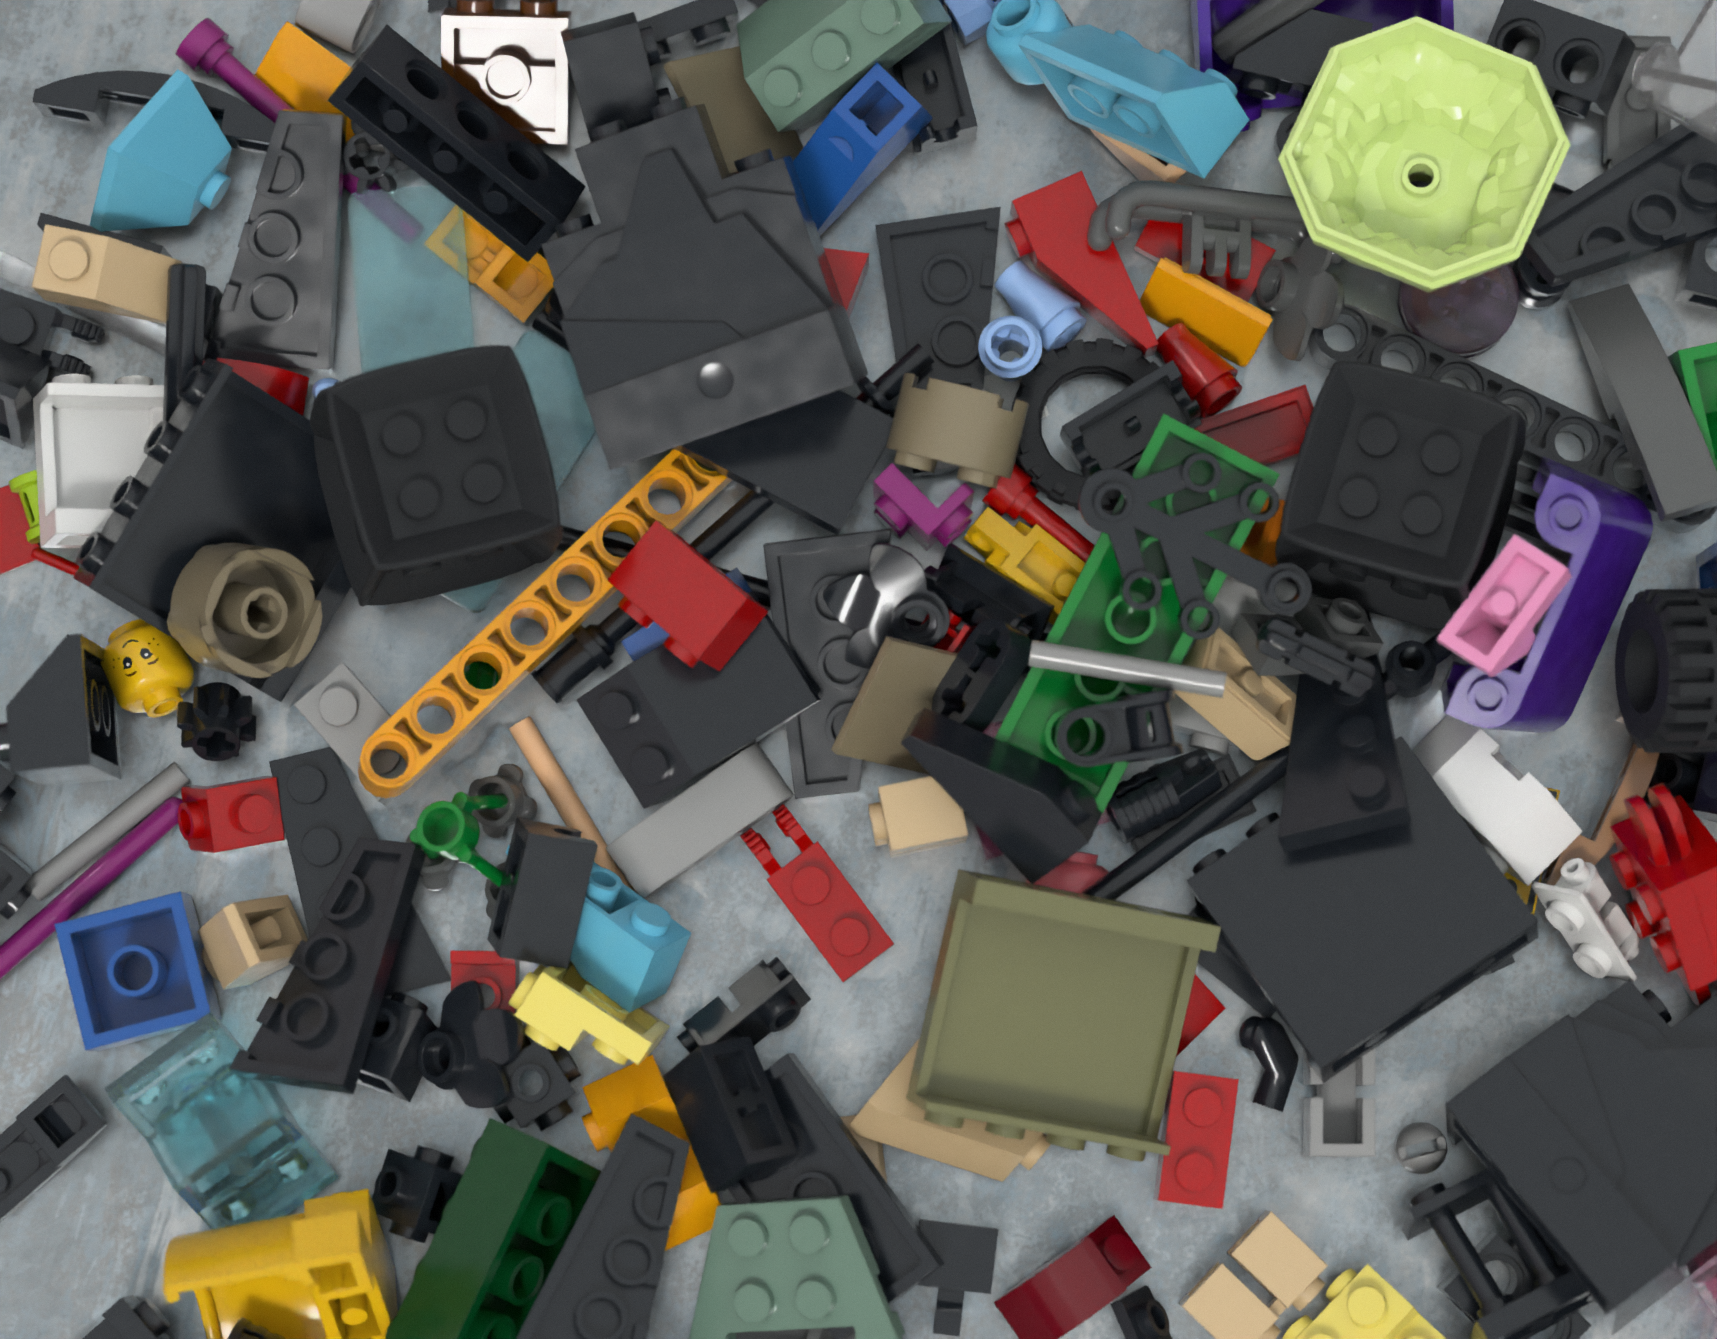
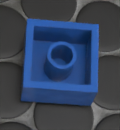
M179 891L54 924L85 1050L98 1052L222 1019L212 976L203 960L202 949L204 946L197 932L200 927L192 895Z

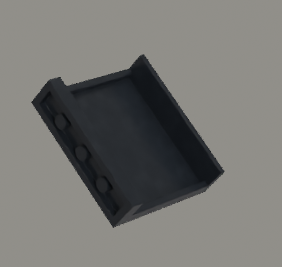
M207 357L202 366H194L182 381L177 394L181 402L168 422L166 420L161 421L149 435L144 446V453L148 456L135 477H126L116 489L110 502V509L113 510V513L101 533L98 531L93 532L83 543L76 558V564L80 567L73 579L175 639L169 632L167 624L168 614L171 611L173 589L181 571L200 548L211 544L241 543L277 549L293 555L309 569L314 581H310L314 589L316 600H321L322 623L317 640L308 655L292 668L286 667L272 674L273 676L253 678L231 673L268 696L282 702L350 590L351 585L337 547L321 487L315 457L314 433L310 426V420L232 371L233 368L226 363Z
M1402 736L1396 739V745L1411 822L1283 853L1278 840L1280 816L1278 813H1271L1252 825L1246 832L1248 839L1228 853L1222 848L1211 852L1201 859L1192 869L1194 876L1187 880L1191 898L1196 904L1200 902L1214 924L1221 927L1220 932L1307 1053L1309 1064L1323 1083L1538 938V920Z

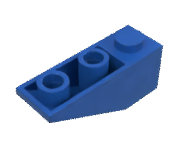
M876 63L830 111L793 161L819 236L919 134V131L925 128L933 119L927 110L879 63Z

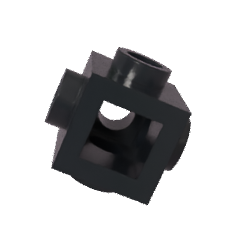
M523 1035L522 1047L512 1062L502 1066L508 1082L510 1097L502 1105L493 1108L505 1124L515 1118L520 1128H527L536 1123L542 1132L573 1112L568 1101L580 1094L573 1080L582 1074L568 1051L562 1046L553 1051L536 1041L531 1044L527 1036ZM528 1070L537 1071L543 1079L542 1089L533 1096L524 1094L519 1087L521 1075Z
M417 1145L414 1156L388 1149L381 1172L375 1182L372 1202L378 1215L392 1220L389 1232L420 1243L426 1242L428 1233L435 1235L442 1220L445 1205L454 1195L464 1174L451 1169L454 1156L421 1145Z

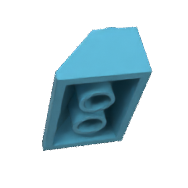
M1087 24L1068 27L1055 32L1025 34L1018 43V46L1068 119L1201 178L1206 177L1249 121L1246 113L1235 98V95L1238 93L1237 88L1226 76L1214 69H1207L1203 73L1191 68L1171 51L1162 49L1159 53L1146 49L1135 38L1123 31L1117 30L1114 34Z

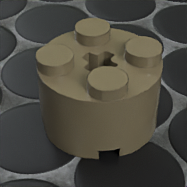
M904 373L886 448L896 451L893 463L930 473L935 472L937 461L959 466L957 479L995 489L997 488L999 476L1011 479L1029 403L1016 399L1013 412L1002 409L1004 399L1000 398L998 394L933 378H928L926 390L916 388L918 376Z
M241 543L211 544L200 548L181 571L172 593L171 611L167 619L168 630L172 637L179 641L185 652L203 666L253 678H264L273 676L272 674L286 667H294L308 655L317 640L322 623L321 600H316L314 589L310 581H314L309 569L293 555L277 549Z

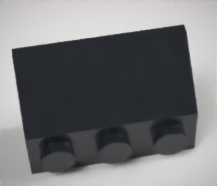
M82 634L67 635L6 705L7 723H0L1 762H10V772L43 786L121 780L115 696L101 666V662L104 661V648Z

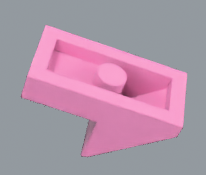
M1514 534L1469 594L1468 599L1463 602L1437 637L1438 643L1490 677L1495 676L1530 652L1536 638L1533 628L1571 578L1569 569Z

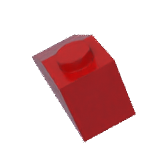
M1080 171L1012 200L1010 209L1012 220L1005 222L1004 225L1017 256L1020 258L1028 254L1038 273L1078 301L1084 311L1124 344L1141 351V356L1144 358L1155 355L1159 343L1113 240L1110 247L1105 251H1095L1088 245L1087 231L1090 218L1098 206L1083 172Z

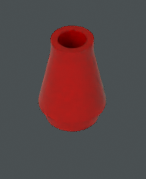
M1184 323L1175 324L1158 337L1159 345L1156 351L1160 354L1165 364L1172 360L1182 374L1183 382L1181 383L1190 399H1196L1201 409L1200 416L1203 419L1220 412L1239 395L1242 385L1235 378L1238 370L1193 335Z

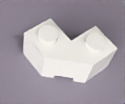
M1447 715L1412 751L1502 873L1505 874L1507 872L1529 886L1583 831L1547 788L1529 772L1524 776L1512 763L1503 757L1499 752L1500 745L1484 730Z

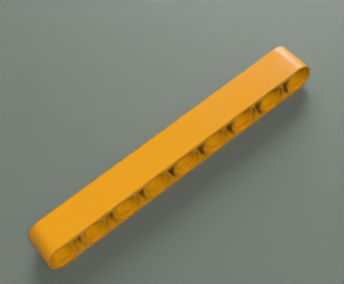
M673 449L368 738L362 747L357 769L359 780L364 788L374 796L382 798L397 797L407 791L617 591L607 579L625 557L619 558L608 553L603 546V536L610 532H622L628 535L636 545L655 520L677 533L723 490L732 479L717 471L704 470L694 459ZM656 489L670 490L679 499L681 509L673 514L659 513L649 503L648 494ZM565 575L579 576L588 584L590 596L582 601L567 600L558 591L556 581ZM518 619H533L543 628L545 638L536 645L521 644L511 634L510 625ZM479 661L488 663L498 673L499 682L490 689L481 690L474 688L465 679L464 669L466 666ZM427 706H439L448 711L452 717L453 726L441 734L428 733L418 723L417 714ZM381 750L395 751L404 759L406 770L397 778H381L371 768V757Z

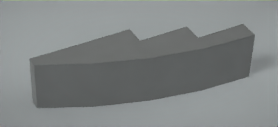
M1629 283L1569 301L1567 306L1609 420H1617L1635 471L1642 469L1660 521H1668L1717 506V471L1704 437L1670 361Z

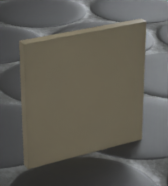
M740 46L673 60L663 65L678 98L684 96L688 108L694 105L705 104L730 176L738 174L734 161L771 149L774 160L791 155L792 160H795L804 148L795 130L777 131L744 78Z
M886 636L831 750L837 755L929 774L900 742L915 715L923 708L932 710V701L936 689L958 653Z

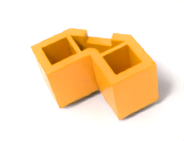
M653 1055L646 1057L639 1065L633 1063L582 1087L592 1112L581 1118L597 1152L607 1147L610 1152L613 1150L631 1114L690 1143L664 1081L663 1074ZM691 1144L689 1145L665 1251L711 1230L716 1208L722 1204L717 1192L710 1193Z

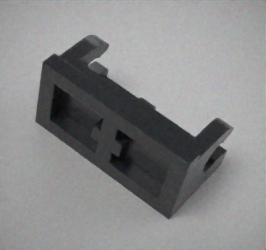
M942 5L943 8L945 9V11H946L947 14H948L947 6H946V5ZM949 23L892 66L895 80L933 117L926 127L920 130L919 134L911 141L915 155L976 140L978 125L951 23Z
M1173 360L1062 426L1059 437L1085 479L1102 469L1115 468L1126 471L1136 465L1163 414L1192 429L1202 425L1199 419L1201 415L1200 406L1196 399L1191 400L1181 383L1183 382L1182 374Z
M516 817L487 938L499 957L568 969L598 847L594 840L581 838V831L573 828L533 821L524 817Z
M750 1036L698 1046L663 1076L711 1194L727 1190L745 1176H748L750 1183H753L798 1154Z

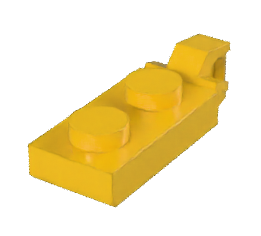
M989 507L980 514L964 536V539L986 558L985 564L1054 605L1055 607L1049 619V622L1054 625L1086 564L1038 524L1030 528L1018 521L1013 527Z

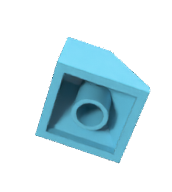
M177 69L108 146L90 221V226L98 231L187 226L204 206L210 210L214 209L227 192L231 177L226 175L225 172L232 147L187 74Z

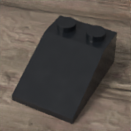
M753 591L748 592L752 598L761 604ZM766 614L720 672L700 660L691 668L662 644L578 698L577 702L645 809L672 799L821 699L774 623Z

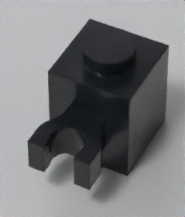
M920 1219L919 1229L945 1263L918 1284V1286L938 1288L933 1333L960 1336L964 1291L991 1294L998 1229Z

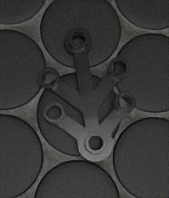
M1194 452L1186 456L1179 465L1137 479L1129 473L1115 468L1102 469L1093 473L1081 487L1078 498L1081 516L1091 528L1108 534L1122 576L1120 595L1127 605L1137 610H1147L1154 607L1162 595V586L1159 579L1151 572L1145 570L1134 528L1158 539L1180 606L1177 616L1179 627L1192 638L1206 639L1217 631L1220 624V615L1217 608L1205 599L1192 557L1255 588L1259 602L1266 609L1276 614H1295L1308 603L1312 591L1311 581L1302 568L1284 561L1266 565L1205 534L1206 532L1245 519L1256 522H1264L1271 519L1278 511L1279 496L1276 490L1269 484L1259 481L1250 482L1244 485L1238 494L1169 516L1147 505V503L1186 488L1200 493L1214 489L1221 479V466L1216 458L1203 452ZM1205 460L1211 467V476L1207 482L1196 485L1189 477V469L1195 461ZM1111 489L1119 490L1124 498L1123 507L1115 514H1107L1101 506L1102 496ZM1262 489L1269 497L1268 507L1262 513L1253 514L1247 506L1248 496L1254 490ZM1291 577L1296 582L1297 592L1291 600L1280 601L1275 594L1276 584L1282 578ZM1137 578H1147L1152 585L1151 595L1144 601H1134L1129 592L1131 583ZM1204 607L1209 612V623L1204 629L1194 631L1188 625V615L1192 609Z

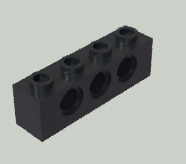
M389 25L382 29L354 62L327 100L527 262L540 250L541 244L546 243L555 233L554 226L565 222L586 187Z

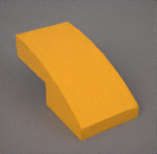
M458 205L451 210L423 245L471 285L522 323L528 319L554 287V279L544 257L537 252L527 262Z

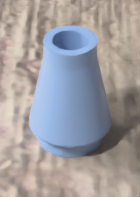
M1021 260L1009 266L995 282L994 287L1003 295L1014 315L1028 320L1036 327L1042 340V347L1047 352L1065 347L1066 343L1071 342L1086 324V318L1079 312L1081 304L1030 270Z
M1018 316L999 317L990 322L982 331L978 343L979 356L985 367L1000 379L1009 382L1017 381L1037 365L1042 353V340L1036 327L1028 320ZM1007 351H1015L1022 358H1014L1012 362H1006L1001 360L1000 356Z

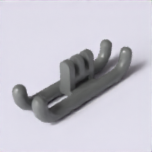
M1155 180L1132 182L1119 189L1113 196L1102 201L1091 215L1087 231L1088 245L1095 251H1105L1110 247L1112 239H1123L1129 234L1131 218L1183 224L1182 270L1184 273H1200L1203 264V250H1205L1207 275L1222 277L1226 271L1227 253H1230V277L1242 280L1248 278L1251 267V232L1289 237L1296 243L1298 248H1300L1304 239L1310 236L1294 197ZM1333 252L1330 264L1341 262L1343 257Z

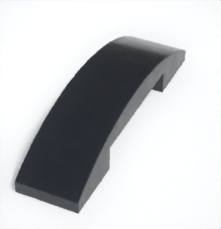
M106 71L77 75L35 89L33 103L44 116L105 126L110 102L144 107L172 75L146 71ZM191 80L214 119L222 121L221 131L232 148L266 154L275 126L274 122L235 96L215 87Z
M68 1075L61 1077L16 1116L17 1120L0 1134V1222L57 1174L108 1125Z

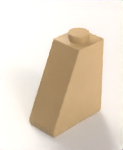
M919 1039L848 1125V1128L858 1136L1001 1182L1009 1176L1019 1163L1029 1171L1051 1145L1046 1142L1047 1135L1032 1130H1025L1023 1139H1013L987 1132L985 1130L987 1122L964 1118L962 1128H953L925 1120L926 1111L906 1098Z

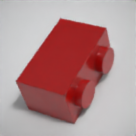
M655 520L607 579L610 584L624 595L617 605L646 629L653 622H656L669 634L663 645L691 668L700 660L720 672L769 612L679 534Z
M1180 1071L1172 1072L1165 1103L1161 1141L1170 1145L1171 1148L1169 1156L1159 1154L1154 1200L1223 1209L1239 1079Z

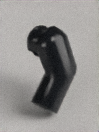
M1251 1016L1242 1023L1239 1030V1040L1242 1047L1254 1051L1263 1067L1253 1103L1283 1112L1298 1066V1055L1281 1023L1272 1017L1262 1019L1258 1016Z

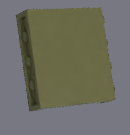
M958 869L906 1098L926 1111L925 1120L947 1127L962 1128L964 1118L987 1122L985 1128L987 1132L1007 1138L1023 1139L1025 1130L1047 1133L1046 1142L1073 1150H1084L1086 1141L1108 1144L1106 1153L1133 1161H1144L1146 1152L1169 1156L1171 1146L1157 1137L1200 950L1216 952L1221 927L1197 916Z

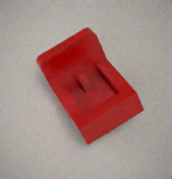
M262 776L211 786L191 785L181 788L184 803H181L178 807V824L181 834L188 841V846L191 850L217 853L285 840L276 777Z

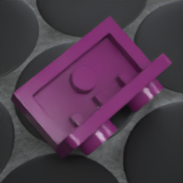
M891 463L873 481V498L876 500L873 503L876 507L873 512L888 529L892 528V533L899 539L908 532L926 551L937 541L946 548L972 522L970 517L974 512L970 508L972 507L974 490L964 482L937 508Z

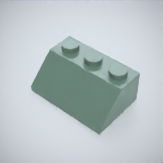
M768 0L737 24L744 78L778 132L808 129L830 113L839 101L876 63H879L885 70H888L951 23L952 20L939 0Z

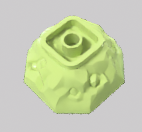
M1416 16L1330 48L1278 160L1309 235L1315 245L1336 253L1352 264L1380 272L1429 293L1457 282L1475 278L1519 258L1570 148V143L1536 65ZM1423 181L1430 185L1420 188L1412 185L1410 182Z

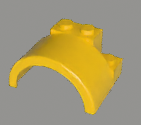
M368 1189L338 1192L330 1196L304 1200V1214L297 1213L177 1235L169 1241L166 1248L163 1265V1293L167 1303L177 1302L180 1292L194 1290L206 1339H227L236 1323L242 1317L252 1321V1324L256 1326L260 1325L268 1329L273 1334L277 1333L285 1337V1339H385L387 1328L398 1313L395 1266Z

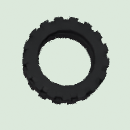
M1096 338V341L1083 342V339L1074 340L1066 343L1065 347L1047 352L1039 359L1037 365L1024 375L1011 408V412H1013L1016 399L1029 403L1016 456L1017 464H1020V467L1033 477L1030 484L1036 489L1038 487L1047 495L1048 499L1059 505L1066 504L1075 507V510H1079V493L1086 479L1082 475L1066 470L1049 453L1042 437L1041 421L1048 398L1062 383L1082 374H1104L1123 381L1127 386H1130L1160 368L1154 361L1150 363L1141 356L1142 352L1135 347L1113 344L1114 340L1106 338ZM1137 464L1127 469L1125 472L1132 475ZM1117 489L1105 492L1101 499L1102 509L1106 511L1114 510L1122 493Z

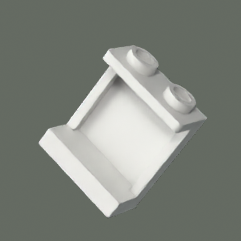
M64 374L52 378V383H47L33 398L41 548H81L93 532L98 531L101 533L113 513V510L110 509V502L116 489L126 477H135L148 456L144 453L145 443L153 429L163 421L164 385H153V378L141 375L117 378L115 384L91 383V377L88 375Z

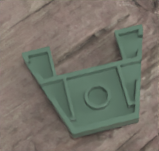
M848 1195L728 1202L717 1206L689 1339H736V1332L854 1327L856 1339H903L901 1335L906 1333L897 1311H891L876 1276L880 1274L879 1268Z

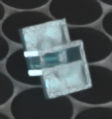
M210 1011L105 1087V1090L113 1105L146 1139L172 1188L211 1229L286 1216L302 1205L304 1200H309L338 1179L339 1176L327 1157L299 1127L274 1083L239 1078L229 1070L238 1051L245 1049Z

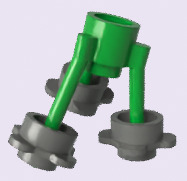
M503 764L499 767L498 773L495 776L474 780L469 787L468 795L464 792H457L452 802L437 801L430 804L422 811L417 821V827L410 832L406 843L417 844L426 853L420 876L428 890L439 891L444 889L449 883L450 873L459 863H466L487 878L485 895L488 900L486 913L490 919L493 917L506 862L496 867L478 854L475 849L480 836L478 822L482 824L483 831L489 837L501 838L506 835L508 827L515 824L517 816L529 818L530 820L535 818L537 803L533 798L528 797L522 784L523 772L520 767L515 764Z

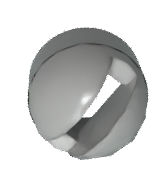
M1424 1122L1412 1123L1405 1126L1397 1134L1394 1141V1154L1398 1163L1405 1170L1415 1174H1427L1438 1169L1444 1162L1447 1155V1142L1442 1132L1434 1125ZM1436 1138L1438 1151L1426 1152L1416 1157L1408 1158L1405 1146Z

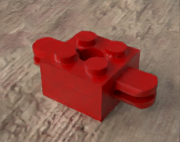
M1659 783L1648 788V797L1652 807L1650 809L1639 794L1624 799L1629 818L1610 826L1618 852L1611 854L1609 858L1621 886L1625 890L1630 889L1633 901L1625 904V908L1639 938L1644 939L1650 936L1653 952L1665 973L1675 970L1696 1005H1702L1711 998L1708 987L1709 983L1717 991V841L1682 796L1679 795L1673 798L1667 787L1663 783Z

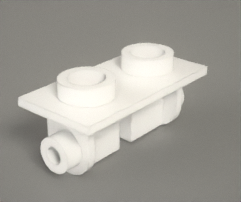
M1574 858L1562 866V876L1555 886L1534 881L1531 887L1546 909L1545 916L1566 939L1574 952L1573 959L1584 972L1593 977L1604 978L1608 976L1625 981L1630 979L1634 983L1637 977L1627 962L1633 960L1638 955L1640 938L1619 905L1607 901L1612 894L1601 879L1596 867L1590 862Z

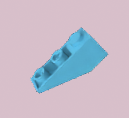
M508 845L507 850H506V852H505L507 855H508V851H509V846H510V845ZM594 862L570 960L584 980L630 1013L667 992L691 932L674 921L664 908L648 902L622 883L617 874L600 867Z

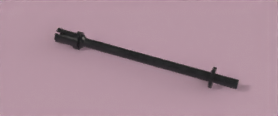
M917 343L873 383L866 376L858 381L856 385L862 393L856 399L893 418L895 409L890 401L899 394L904 373L919 376L934 363V360ZM750 490L690 545L710 561L775 502ZM618 607L599 625L589 624L585 628L580 625L572 633L574 638L537 671L534 670L531 675L559 705L566 695L599 666L606 670L614 662L610 657L615 653V644L632 630L638 622Z

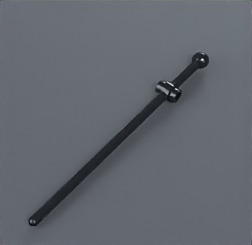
M1442 630L1424 644L1418 641H1405L1395 645L1388 652L1383 669L1388 700L1395 695L1406 698L1417 697L1430 688L1435 676L1436 665L1453 654L1452 651L1437 641V637ZM1405 668H1412V669H1414V670H1416V671H1409V670H1406ZM1290 745L1268 756L1091 885L1082 894L1116 900L1286 776Z

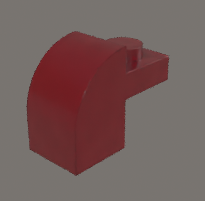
M1113 1215L1092 1229L1063 1253L1033 1271L998 1298L994 1304L1019 1339H1059L1127 1290L1126 1288L1152 1267L1118 1219Z

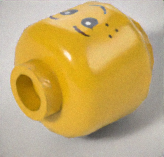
M142 619L133 620L115 629L109 635V644L104 649V661L101 662V666L119 706L132 713L146 712L152 718L161 717L175 711L178 703L183 702L182 696L190 689L195 679L192 664L183 647L178 641Z

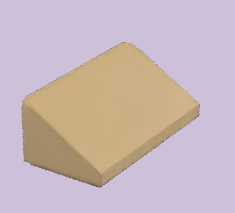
M1219 627L1212 636L1206 639H1197L1182 665L1227 672L1223 698L1174 690V693L1253 760H1261L1290 745L1297 695L1275 676H1257L1238 643Z

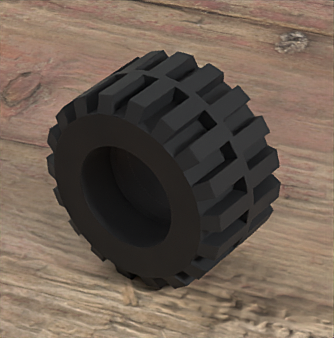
M1717 588L1646 589L1634 596L1633 602L1629 603L1625 611L1615 654L1616 692L1627 732L1631 735L1633 743L1638 748H1643L1644 752H1717Z

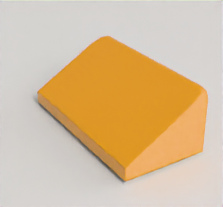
M286 21L254 75L294 110L342 113L327 100L351 67ZM348 117L345 141H349L355 135L351 128L352 120Z
M1166 257L1159 260L1140 298V303L1147 316L1169 328L1175 324L1184 323L1193 335L1214 352L1240 367H1246L1250 363L1273 320L1270 318V314L1199 275L1184 273L1182 266Z

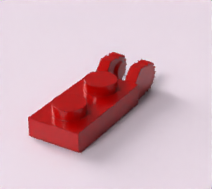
M782 804L772 812L775 816V823L786 837L792 839L801 851L800 855L781 868L770 853V846L760 833H756L750 828L740 837L770 876L766 879L844 983L892 947L894 943L817 841L813 844L788 808Z

